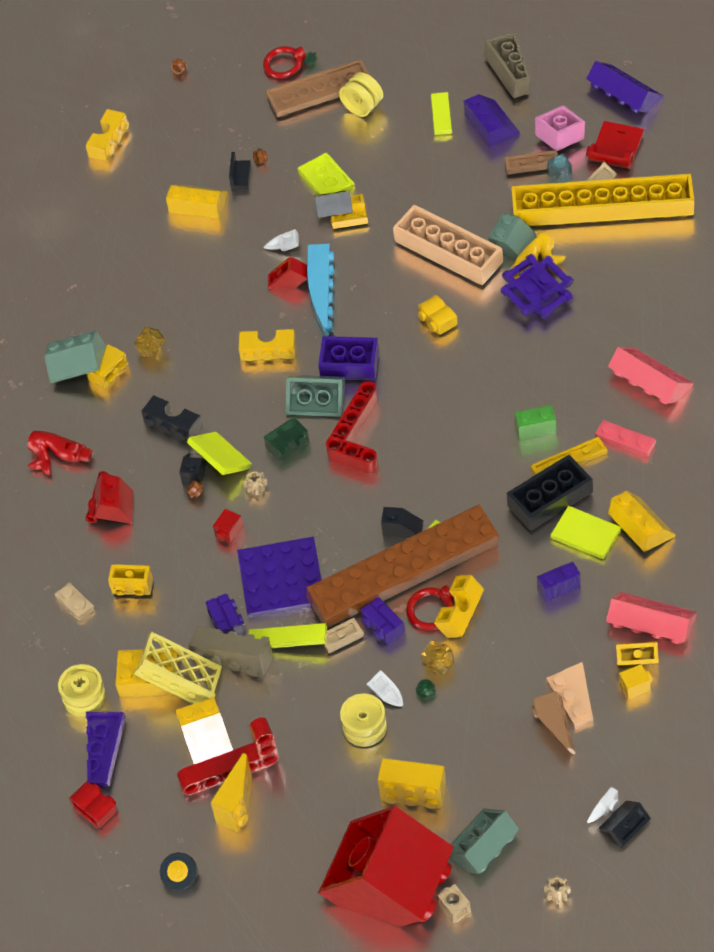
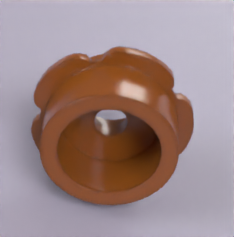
M178 58L172 60L171 69L174 73L181 74L185 72L187 66L183 59Z
M260 148L254 151V162L257 165H264L268 160L266 151Z
M194 480L186 490L190 495L189 497L195 496L197 498L203 492V484Z

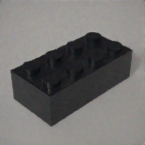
M569 454L507 492V506L531 532L566 510L568 506L571 507L592 494L593 479Z

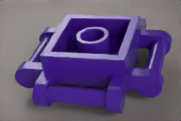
M529 254L524 261L502 273V277L508 284L504 285L500 292L507 296L521 310L524 316L538 313L542 318H545L549 315V312L562 303L573 299L571 292L565 289L573 284L574 279L571 276H567L553 262L554 259L551 256L545 257L542 262L538 263L534 255ZM530 265L529 268L520 273L519 278L515 279L513 277ZM549 267L563 282L559 284L545 269Z

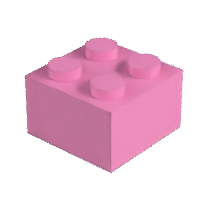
M560 106L535 118V135L556 151L584 139L585 121L565 106Z

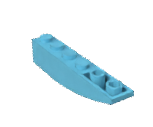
M330 244L308 245L307 275L310 298L318 325L323 335L329 336V331H333V323L330 320V317H333V307L330 306V303H333V292H330V289H334L333 278H331V275H334V265H331V262H334V251L330 250Z

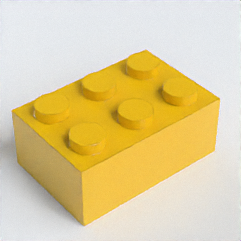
M144 649L118 651L116 688L119 697L174 695L134 675ZM169 650L173 659L179 657L176 651ZM164 652L158 653L162 662L168 660ZM153 655L147 656L146 660L156 664ZM181 661L176 662L179 670L181 671ZM171 664L164 666L166 670L174 673Z
M382 758L378 776L381 801L389 804L403 803L408 806L418 805L429 809H443L447 789L445 767Z

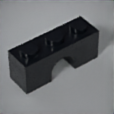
M155 395L151 397L141 410L143 420L148 426H154L164 433L175 435L180 440L188 441L189 437L196 436L203 427L200 415L185 408L179 415L170 416L171 408L169 402Z

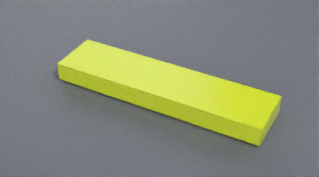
M326 623L250 629L249 634L254 635L255 639H261L262 636L269 637L271 648L326 644L327 625Z

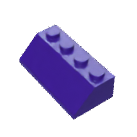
M600 61L594 62L586 78L592 82L591 86L596 89L602 88L604 94L610 97L615 96L618 98L617 102L623 105H630V109L636 113L640 111L647 113L664 97V95L612 64Z

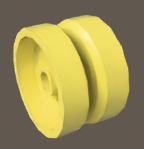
M358 72L340 89L339 98L351 113L359 117H365L382 101L383 91L374 78L366 73Z
M79 664L71 666L60 676L58 689L64 707L69 713L85 717L86 712H97L105 704L106 691L101 675L96 668L90 665Z
M363 693L356 694L343 703L340 717L343 734L347 741L360 747L372 746L380 742L387 731L385 709L380 699L374 695Z

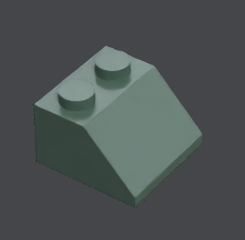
M503 212L488 239L489 242L502 248L503 256L516 260L524 248L536 238L537 234L520 217Z

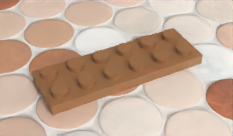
M359 59L265 91L276 116L280 117L338 98L340 89L345 83L349 82V79L355 73L363 72L368 75L369 73L362 60Z

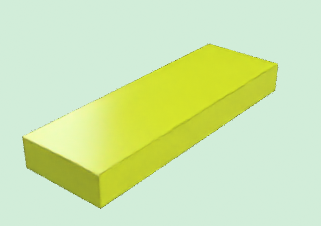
M448 92L431 94L435 135L452 134Z

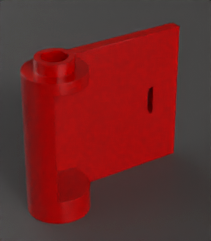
M604 121L596 143H592L591 146L587 147L586 157H588L589 161L602 164L605 162L607 165L630 169L644 129Z

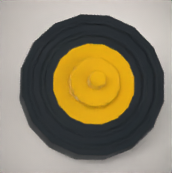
M176 852L168 855L163 860L159 872L165 886L171 890L181 891L193 885L197 879L198 869L196 862L191 856L186 853Z

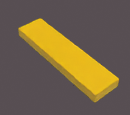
M598 436L530 465V470L535 476L569 454L579 465H582L608 454V450Z

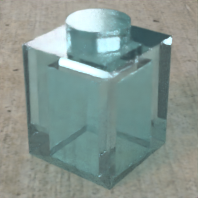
M564 154L548 160L549 177L554 183H564L572 180V164Z

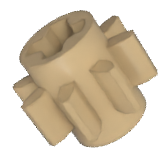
M253 471L246 474V480L243 481L244 487L247 488V493L251 492L255 495L262 491L264 492V486L268 485L267 478H264L263 472Z
M558 875L553 879L548 878V886H544V893H548L547 900L552 899L556 904L562 900L567 901V894L571 893V887L567 886V879L563 880Z

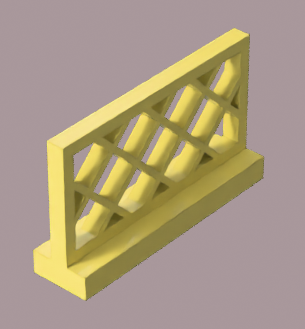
M151 631L134 675L194 704L212 697L215 698L216 694L214 691L222 666ZM152 640L158 642L161 648L155 650ZM169 650L176 651L179 657L173 659ZM164 652L168 660L162 662L158 653ZM153 655L156 664L146 660L147 656ZM187 659H193L197 666L191 667ZM182 661L186 669L180 671L176 662ZM171 664L174 673L166 670L164 666ZM209 667L215 670L214 675L209 676L205 668ZM200 670L204 678L197 679L193 671ZM188 673L192 681L183 678L182 674ZM206 682L209 690L201 687L200 683Z

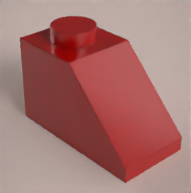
M290 256L268 274V289L298 287L308 277L307 265Z

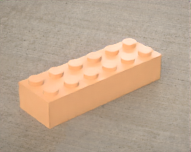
M413 205L393 227L395 242L482 286L503 263L501 247L416 205Z

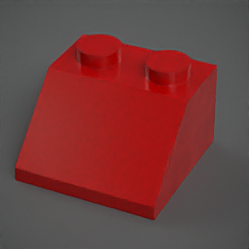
M101 473L95 486L94 518L131 524L133 490L120 477Z

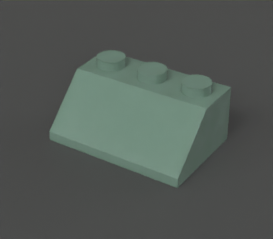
M96 330L74 337L70 336L48 344L44 356L50 383L100 369L106 345Z
M289 375L286 377V415L342 416L345 398V377Z
M483 808L451 843L454 848L449 859L469 873H482L487 869L489 862L500 855L501 849L515 838V834L520 829L505 810Z

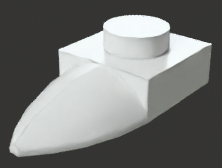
M296 229L281 234L270 240L264 246V249H281L282 252L299 246V234Z
M381 670L366 684V687L378 699H382L394 706H403V699L399 689Z
M610 787L592 811L587 823L599 819L602 815L607 816L610 811H614L617 808L619 800L616 789Z

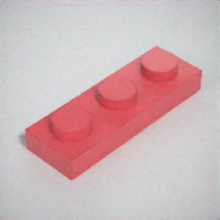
M605 420L602 421L595 433V438L599 436L601 441L647 458L656 444V439Z

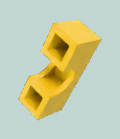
M109 109L106 110L100 120L104 134L93 133L86 144L88 157L108 161L110 155H113L116 145L120 143L123 133L128 129L129 122L127 121L126 113Z
M294 329L276 330L275 338L269 342L259 340L258 331L239 332L240 359L250 361L296 358Z
M472 575L455 577L449 590L454 597L455 606L441 607L434 622L447 638L463 636L484 591V588Z

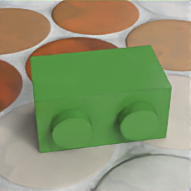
M552 405L515 412V426L519 441L557 433L556 417Z

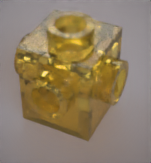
M144 327L134 344L142 356L156 357L167 340L159 329Z
M431 640L421 654L422 665L433 673L437 672L444 675L447 669L450 670L454 664L453 650L448 645L440 644L434 640Z

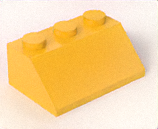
M181 184L171 185L166 196L168 211L171 213L219 219L228 196V191Z
M625 491L611 498L608 514L643 552L675 537V533L639 496Z

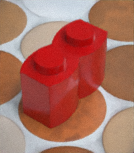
M86 781L69 797L71 805L99 829L117 813L116 801L110 795L105 796L102 794L101 788L95 783L91 784Z

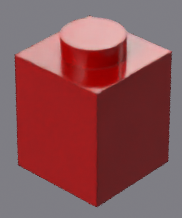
M227 509L223 510L213 524L215 537L220 541H227L231 544L244 527L241 515Z

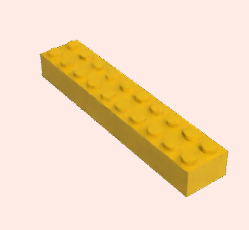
M691 174L512 186L513 215L520 217L528 226L694 215V194Z

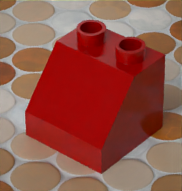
M397 806L388 807L350 821L318 893L338 907L398 927L419 921L423 923L431 917L436 908V901L432 897L437 886L443 884L451 873L452 865L448 860L454 846Z

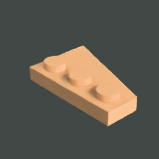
M583 662L546 678V683L551 691H557L562 697L566 716L574 729L593 721Z

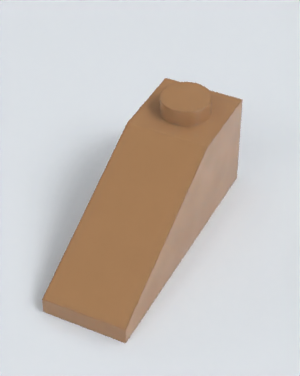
M557 691L533 698L535 706H532L535 718H539L572 755L576 754L562 697Z

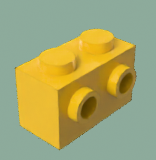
M111 565L108 582L112 594L151 595L153 576L150 566Z

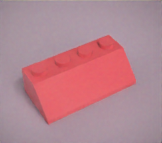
M617 347L608 366L614 370L613 373L619 377L624 376L630 384L634 386L639 385L644 388L643 392L649 395L654 394L658 397V401L666 405L668 403H677L694 384L635 347Z
M619 592L611 598L606 622L612 623L611 626L616 628H623L624 626L631 628V631L635 633L646 632L650 633L651 637L659 639L665 637L669 638L670 642L681 644L689 638L697 612Z

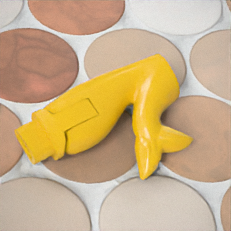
M541 232L524 248L510 269L524 261L529 254L534 255L537 262L539 254H541L542 259L551 256L556 265L562 263L566 256H553L551 252L555 246L554 241L547 234ZM530 265L513 277L515 279L519 278L520 273L529 268ZM548 267L550 272L555 276L556 274Z

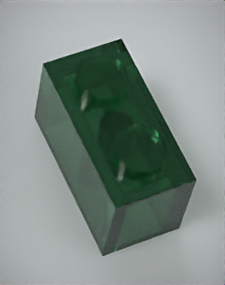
M293 417L264 436L265 446L278 461H281L309 442L308 430Z

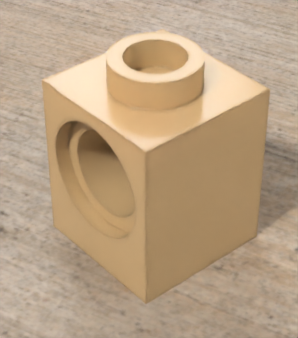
M455 884L444 888L437 896L440 908L453 924L471 913L470 902ZM450 901H457L456 904H449Z

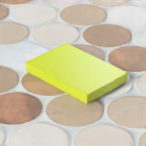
M327 152L297 168L298 173L318 195L355 188L354 182Z
M217 432L188 438L187 443L222 475L251 468L252 463Z
M568 506L551 533V539L604 560L620 534L621 527Z

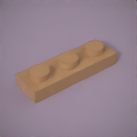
M556 150L505 157L507 175L560 167Z

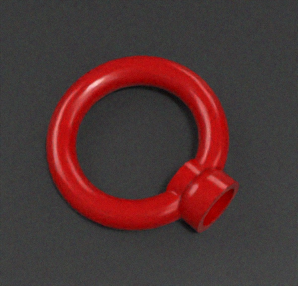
M289 46L277 47L265 56L263 68L270 77L286 79L292 77L301 69L303 60L307 59V56L301 46L296 49ZM281 53L293 55L296 64L292 69L286 72H276L270 68V61L276 55Z
M445 585L441 589L429 587L415 592L410 597L406 607L409 621L421 630L432 631L439 629L434 622L426 623L420 621L414 613V607L419 599L428 595L437 596L446 607H453L452 600L454 597L449 592L450 588Z

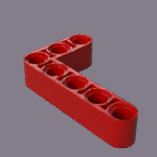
M367 381L359 386L326 441L329 460L368 474L378 470L377 453L375 450L353 443L378 400L376 385L373 382Z
M260 717L250 723L249 727L253 743L178 771L177 778L183 793L190 795L224 783L243 753L247 755L251 772L277 762L279 757L275 739L267 719Z

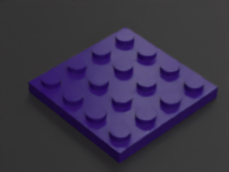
M314 536L237 550L248 618L312 607L306 598V588L321 581Z

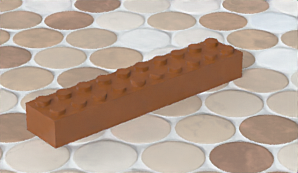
M480 504L308 586L306 588V598L320 622L326 623L327 628L360 613L362 608L371 604L376 598L385 601L497 546L499 534Z

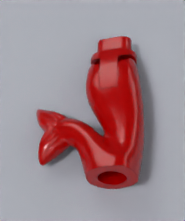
M33 431L28 438V449L39 457L28 464V467L33 470H42L46 475H50L51 468L47 448L58 458L66 462H89L93 454V449L87 448L86 445H81L78 442L50 432Z

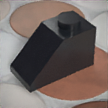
M188 453L183 456L179 471L182 485L189 486L194 480L202 483L207 460L199 453Z
M383 507L381 520L383 536L410 538L423 531L424 521L404 508Z

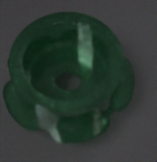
M309 51L304 59V64L307 67L315 66L318 57H316V52L312 53Z
M428 679L421 680L416 687V694L420 695L423 699H428L435 694V685Z

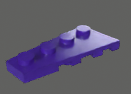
M86 712V734L88 735L87 781L91 784L95 783L99 787H109L126 715L124 712Z

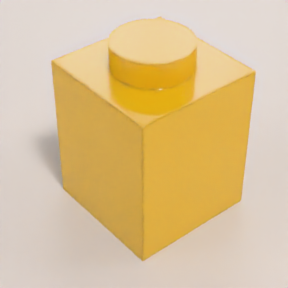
M642 664L619 673V684L627 699L650 691L652 677L648 670L645 671Z

